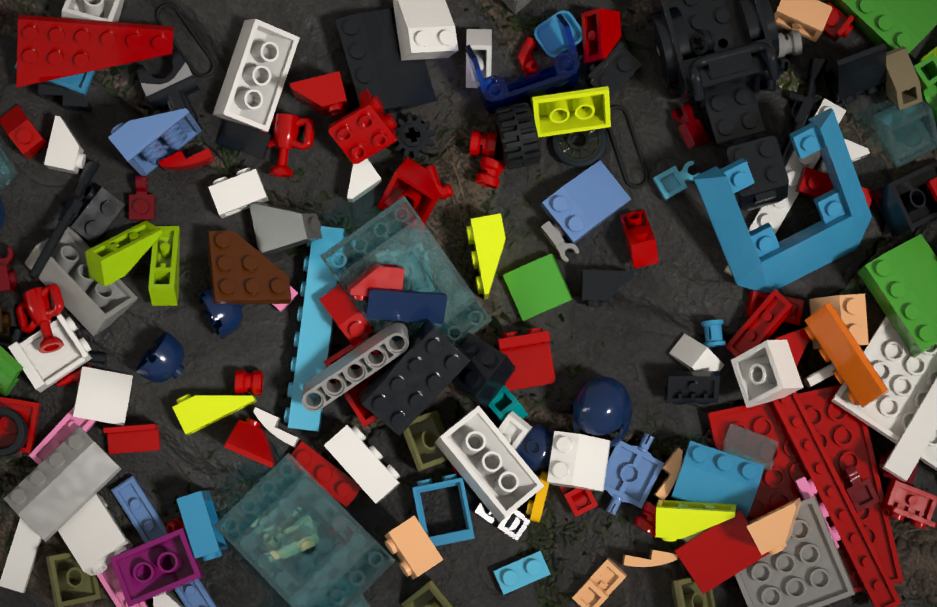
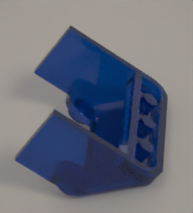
M561 13L557 14L556 17L566 50L560 52L555 57L554 66L509 82H505L503 78L496 75L483 78L474 51L470 45L465 46L481 101L486 111L494 114L497 107L524 101L530 103L532 97L557 94L572 89L577 85L580 77V61L570 25Z

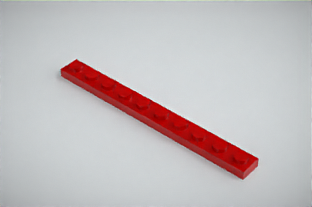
M797 391L784 398L771 401L809 479L813 481L817 489V495L821 503L823 502L828 511L829 519L832 525L835 526L841 538L840 541L873 607H896L902 604Z

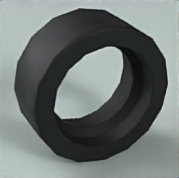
M0 407V417H8L13 420L18 430L17 437L12 444L0 447V456L6 457L16 454L24 447L28 440L29 429L27 421L19 412L10 408Z

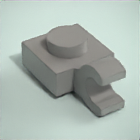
M548 221L541 226V232L554 249L558 251L563 262L567 263L569 261L565 256L566 250L571 249L576 255L579 254V249L576 245L564 242L565 240L562 237L565 234L557 223L552 225Z

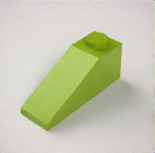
M145 220L85 251L89 277L101 285L107 286L126 276L162 235V229Z
M157 226L162 229V235L152 245L148 286L152 306H178L180 227Z

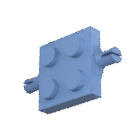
M644 433L639 446H632L620 441L614 447L608 459L604 490L612 496V499L605 511L610 513L615 504L611 514L616 515L621 502L630 503L642 509L664 465V462L654 458L648 452L654 437L650 436L645 444L649 434Z

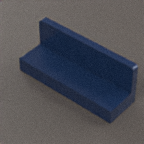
M370 288L368 300L364 304L366 319L424 323L429 319L434 324H444L447 295L445 293Z

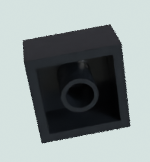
M468 332L459 346L465 350L471 361L448 385L486 409L515 371L516 367L507 355Z

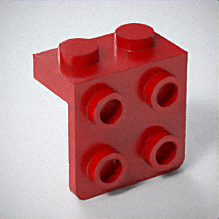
M368 89L359 93L360 108L328 127L329 134L353 164L364 161L397 141L395 131L397 123L390 113L386 114L384 112V107L377 95L372 96Z
M542 327L527 330L528 334L518 336L517 332L502 334V339H498L499 351L507 355L516 367L505 383L509 391L548 385L555 382L549 344V331L543 332Z

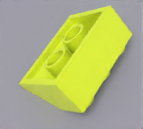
M608 86L536 96L530 99L538 138L611 127Z

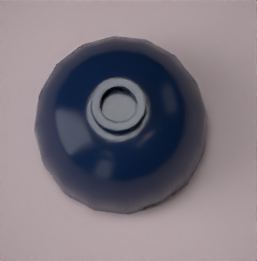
M212 287L198 293L197 296L200 304L205 303L207 306L204 313L216 334L220 335V339L238 329L243 318L241 309L245 307L244 304H214Z
M166 331L155 341L156 345L151 350H147L136 367V372L151 382L161 383L171 377L176 379L184 369V366L181 365L184 360V349L181 343Z
M529 423L532 428L518 446L516 452L534 474H537L549 468L554 434L542 424Z

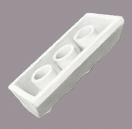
M258 19L245 20L213 115L246 127L268 132L300 37Z
M477 406L434 442L499 523L544 487L543 483L480 406Z

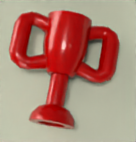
M279 113L275 114V117L272 119L274 139L270 140L268 148L277 147L279 149L277 165L269 170V175L293 178V171L287 166L289 150L292 148L300 150L310 148L314 142L315 124L310 118H300L292 114ZM305 125L304 140L300 142L297 140L299 127Z
M50 283L46 287L28 290L23 294L24 301L16 308L20 329L24 333H31L37 326H40L43 340L38 347L40 353H51L61 349L64 343L60 338L53 336L50 326L52 317L60 314L64 308L60 288L57 284ZM50 293H51V297H52V300H53L54 308H53V306H52V302H51V299H50V295H49ZM26 309H27V312H28L29 316H30L31 319H32V321L30 322V324H29V320H28V317H27Z

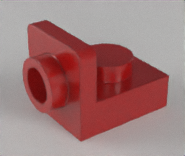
M828 3L827 5L832 7V11L822 32L836 42L840 36L845 39L854 28L851 22L855 17L852 15L847 17L831 3Z

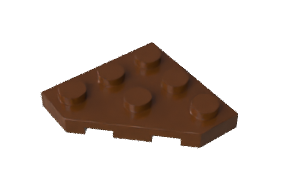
M208 231L207 242L214 304H290L292 300L290 281L286 273L235 231Z

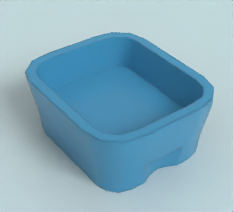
M565 10L557 12L539 24L534 31L537 42L544 52L553 59L559 57L583 40L582 28L573 15Z

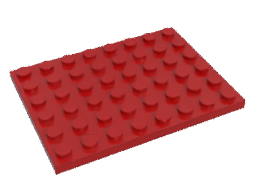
M841 385L799 393L798 395L844 488L849 487L850 484L841 469L849 465H855L861 480L865 478L870 479L880 502L857 514L892 584L903 583L904 580L888 511L881 508L884 494L868 425L831 401ZM772 402L746 408V405L707 413L715 449L764 465L759 487L747 517L748 521L761 517L797 498H800L801 501L803 500L794 480L802 476L809 480V477ZM817 493L814 494V496H816L818 504L821 503ZM826 517L829 526L832 527L833 525L829 517ZM837 541L839 548H837L855 592L865 591L841 541Z

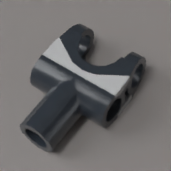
M177 49L172 50L171 54L173 57V70L165 78L158 79L152 77L146 71L143 64L137 67L142 88L154 111L166 105L170 112L186 108L195 121H198V117L187 95L200 89L190 68Z

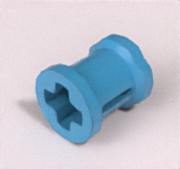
M724 320L701 322L705 334V343L703 345L706 347L726 345L722 334Z

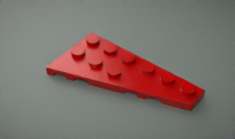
M18 15L16 88L172 54L174 26Z

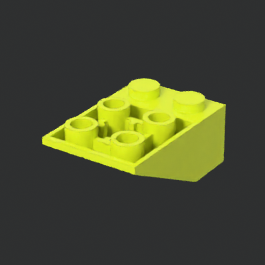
M501 213L470 219V226H466L469 245L474 244L475 251H471L473 269H478L480 275L476 276L478 294H483L484 299L489 297L506 238Z

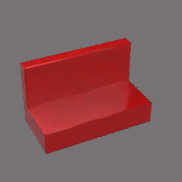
M158 424L103 428L108 439V454L161 450L160 428Z

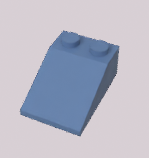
M599 160L544 200L541 208L553 223H557L562 229L568 242L575 244L627 204L631 198L602 161Z

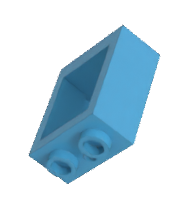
M457 474L442 476L443 482L432 483V479L417 481V487L412 489L418 520L428 537L429 534L420 493L458 485L466 529L429 537L434 546L475 539L463 477L458 478Z
M210 490L198 491L177 498L176 500L194 558L202 557L204 562L223 556L221 551L228 549Z

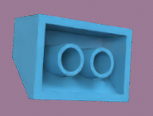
M690 441L685 451L671 497L688 502L737 504V510L741 509L747 518L759 487L764 465Z

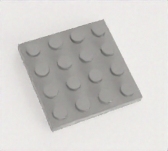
M816 496L801 501L792 535L786 542L787 546L782 551L772 556L768 554L735 574L748 607H823L856 593Z

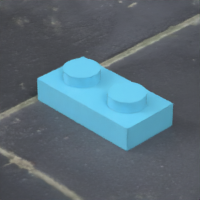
M541 551L493 571L503 595L550 575Z

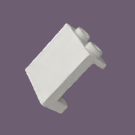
M61 313L56 316L58 319L50 323L53 336L60 338L64 343L61 349L51 353H40L38 347L43 340L41 330L20 344L15 342L8 347L17 362L24 367L23 371L34 388L40 393L92 359L88 353L92 350L84 337L79 339L74 332L78 329L70 316L65 318Z
M97 493L58 530L83 572L90 576L104 572L108 567L107 565L111 563V557L126 552L133 547L131 541L125 537L107 509V503Z

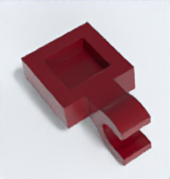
M689 104L680 106L683 115L680 109L671 112L673 119L681 123L678 128L688 149L710 142L701 120H695L692 107Z
M136 176V194L129 195V220H156V195L148 194V177Z
M7 247L8 256L6 258H1L0 256V291L5 294L16 292L15 285H18L17 273L10 267V263L15 258V252L11 247Z
M849 465L841 469L850 484L845 490L857 513L880 502L870 479L865 478L861 480L855 465Z

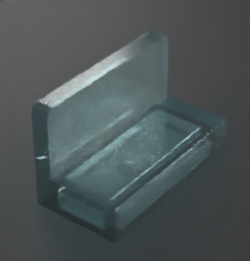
M730 424L720 451L764 465V470L769 471L775 462L772 459L778 442L740 426Z

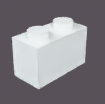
M242 169L236 173L237 176L227 179V177L219 178L213 181L212 186L208 187L221 218L250 208L249 204L269 201L256 169Z

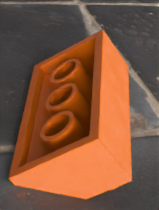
M830 302L804 320L808 325L804 328L812 341L818 340L822 346L818 351L826 363L830 360L836 368L832 371L840 384L844 382L851 390L847 395L855 406L860 404L864 408L889 392V389Z

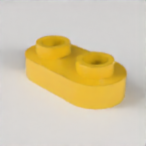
M541 471L540 475L535 474L544 487L535 493L534 500L529 499L526 514L530 515L529 520L538 523L541 519L549 487L547 482L548 472Z

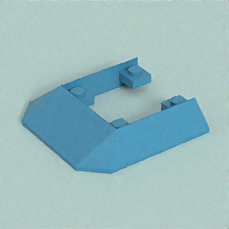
M832 108L808 119L810 124L789 135L796 154L800 159L820 150L834 189L814 199L821 221L780 242L777 241L774 230L769 223L750 232L748 231L734 193L755 183L747 161L744 158L721 169L715 166L693 177L734 281L738 286L770 294L774 289L778 290L858 249L872 215Z

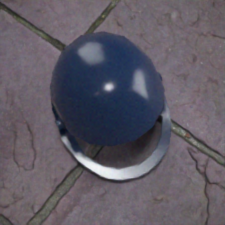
M600 376L589 380L578 391L572 406L573 432L580 434L579 427L588 434L599 436L610 434L621 427L617 437L611 440L610 449L618 445L628 433L632 422V401L625 385L617 379Z

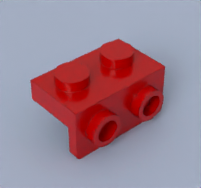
M891 479L881 508L890 511L888 516L903 521L905 517L911 519L910 525L924 530L926 525L935 528L937 524L931 521L937 504V496Z

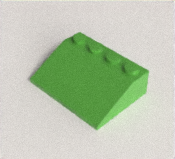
M829 0L847 17H850V15L854 16L855 18L852 23L877 46L885 43L887 52L904 46L909 54L937 25V0Z
M922 234L869 262L858 272L914 358L937 344V256Z

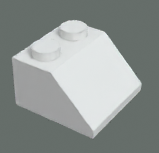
M766 340L731 360L746 408L784 398L804 388L787 340Z
M554 431L547 482L555 486L603 492L611 441L577 433Z

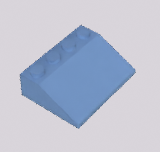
M184 108L130 120L125 124L123 122L119 123L111 130L112 134L108 138L141 176H147L160 165L158 161L177 152L202 132L190 112Z

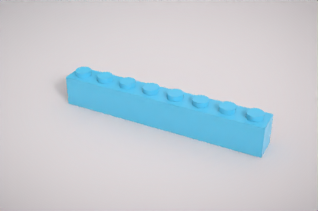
M321 226L322 239L307 243V246L311 247L310 257L305 256L304 271L307 272V280L302 281L300 296L304 297L303 307L299 306L297 321L301 322L300 332H295L294 347H298L297 357H292L291 372H295L294 382H289L287 397H291L290 408L286 407L284 422L288 423V428L320 432L323 408L318 411L307 410L302 404V390L308 380L327 368L323 361L330 358L334 319L318 298L339 284L345 230L343 228ZM317 393L308 394L310 397L313 398L320 396Z

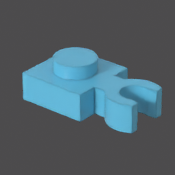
M693 161L687 162L680 172L676 166H673L653 178L665 201L686 190L688 187L685 181H694L693 177L700 174V172L695 175L688 173V168L694 165Z

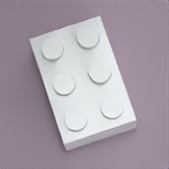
M346 425L324 446L375 504H378L400 484L397 480L400 475L390 464L386 467L380 461L383 458L382 454L373 445L368 447L363 442L366 437L356 426L351 428Z

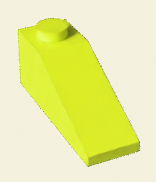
M187 394L177 399L178 404L172 408L185 435H191L257 402L255 396L195 395L191 397L190 394Z
M658 500L656 506L655 537L672 542L734 518L737 504Z

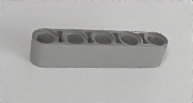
M399 322L388 325L308 380L302 390L303 406L309 411L322 409L403 354L409 346L407 327ZM393 336H401L403 339L394 341L391 338ZM373 350H379L382 353L379 355H372L370 352ZM353 364H357L361 366V368L351 369L350 366ZM338 379L340 382L331 383L329 380ZM317 393L320 396L313 398L310 397L308 394Z

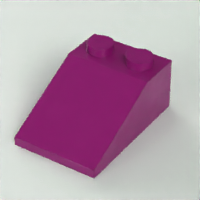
M185 528L178 529L110 558L128 607L206 577L199 558H194Z

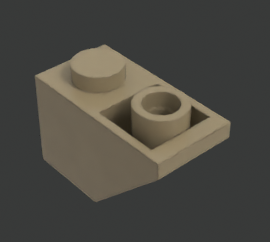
M904 46L886 52V95L899 111L923 102L919 78Z

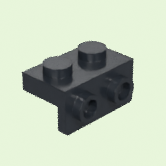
M97 183L86 189L83 205L71 224L68 225L92 244L97 242L125 206V204Z

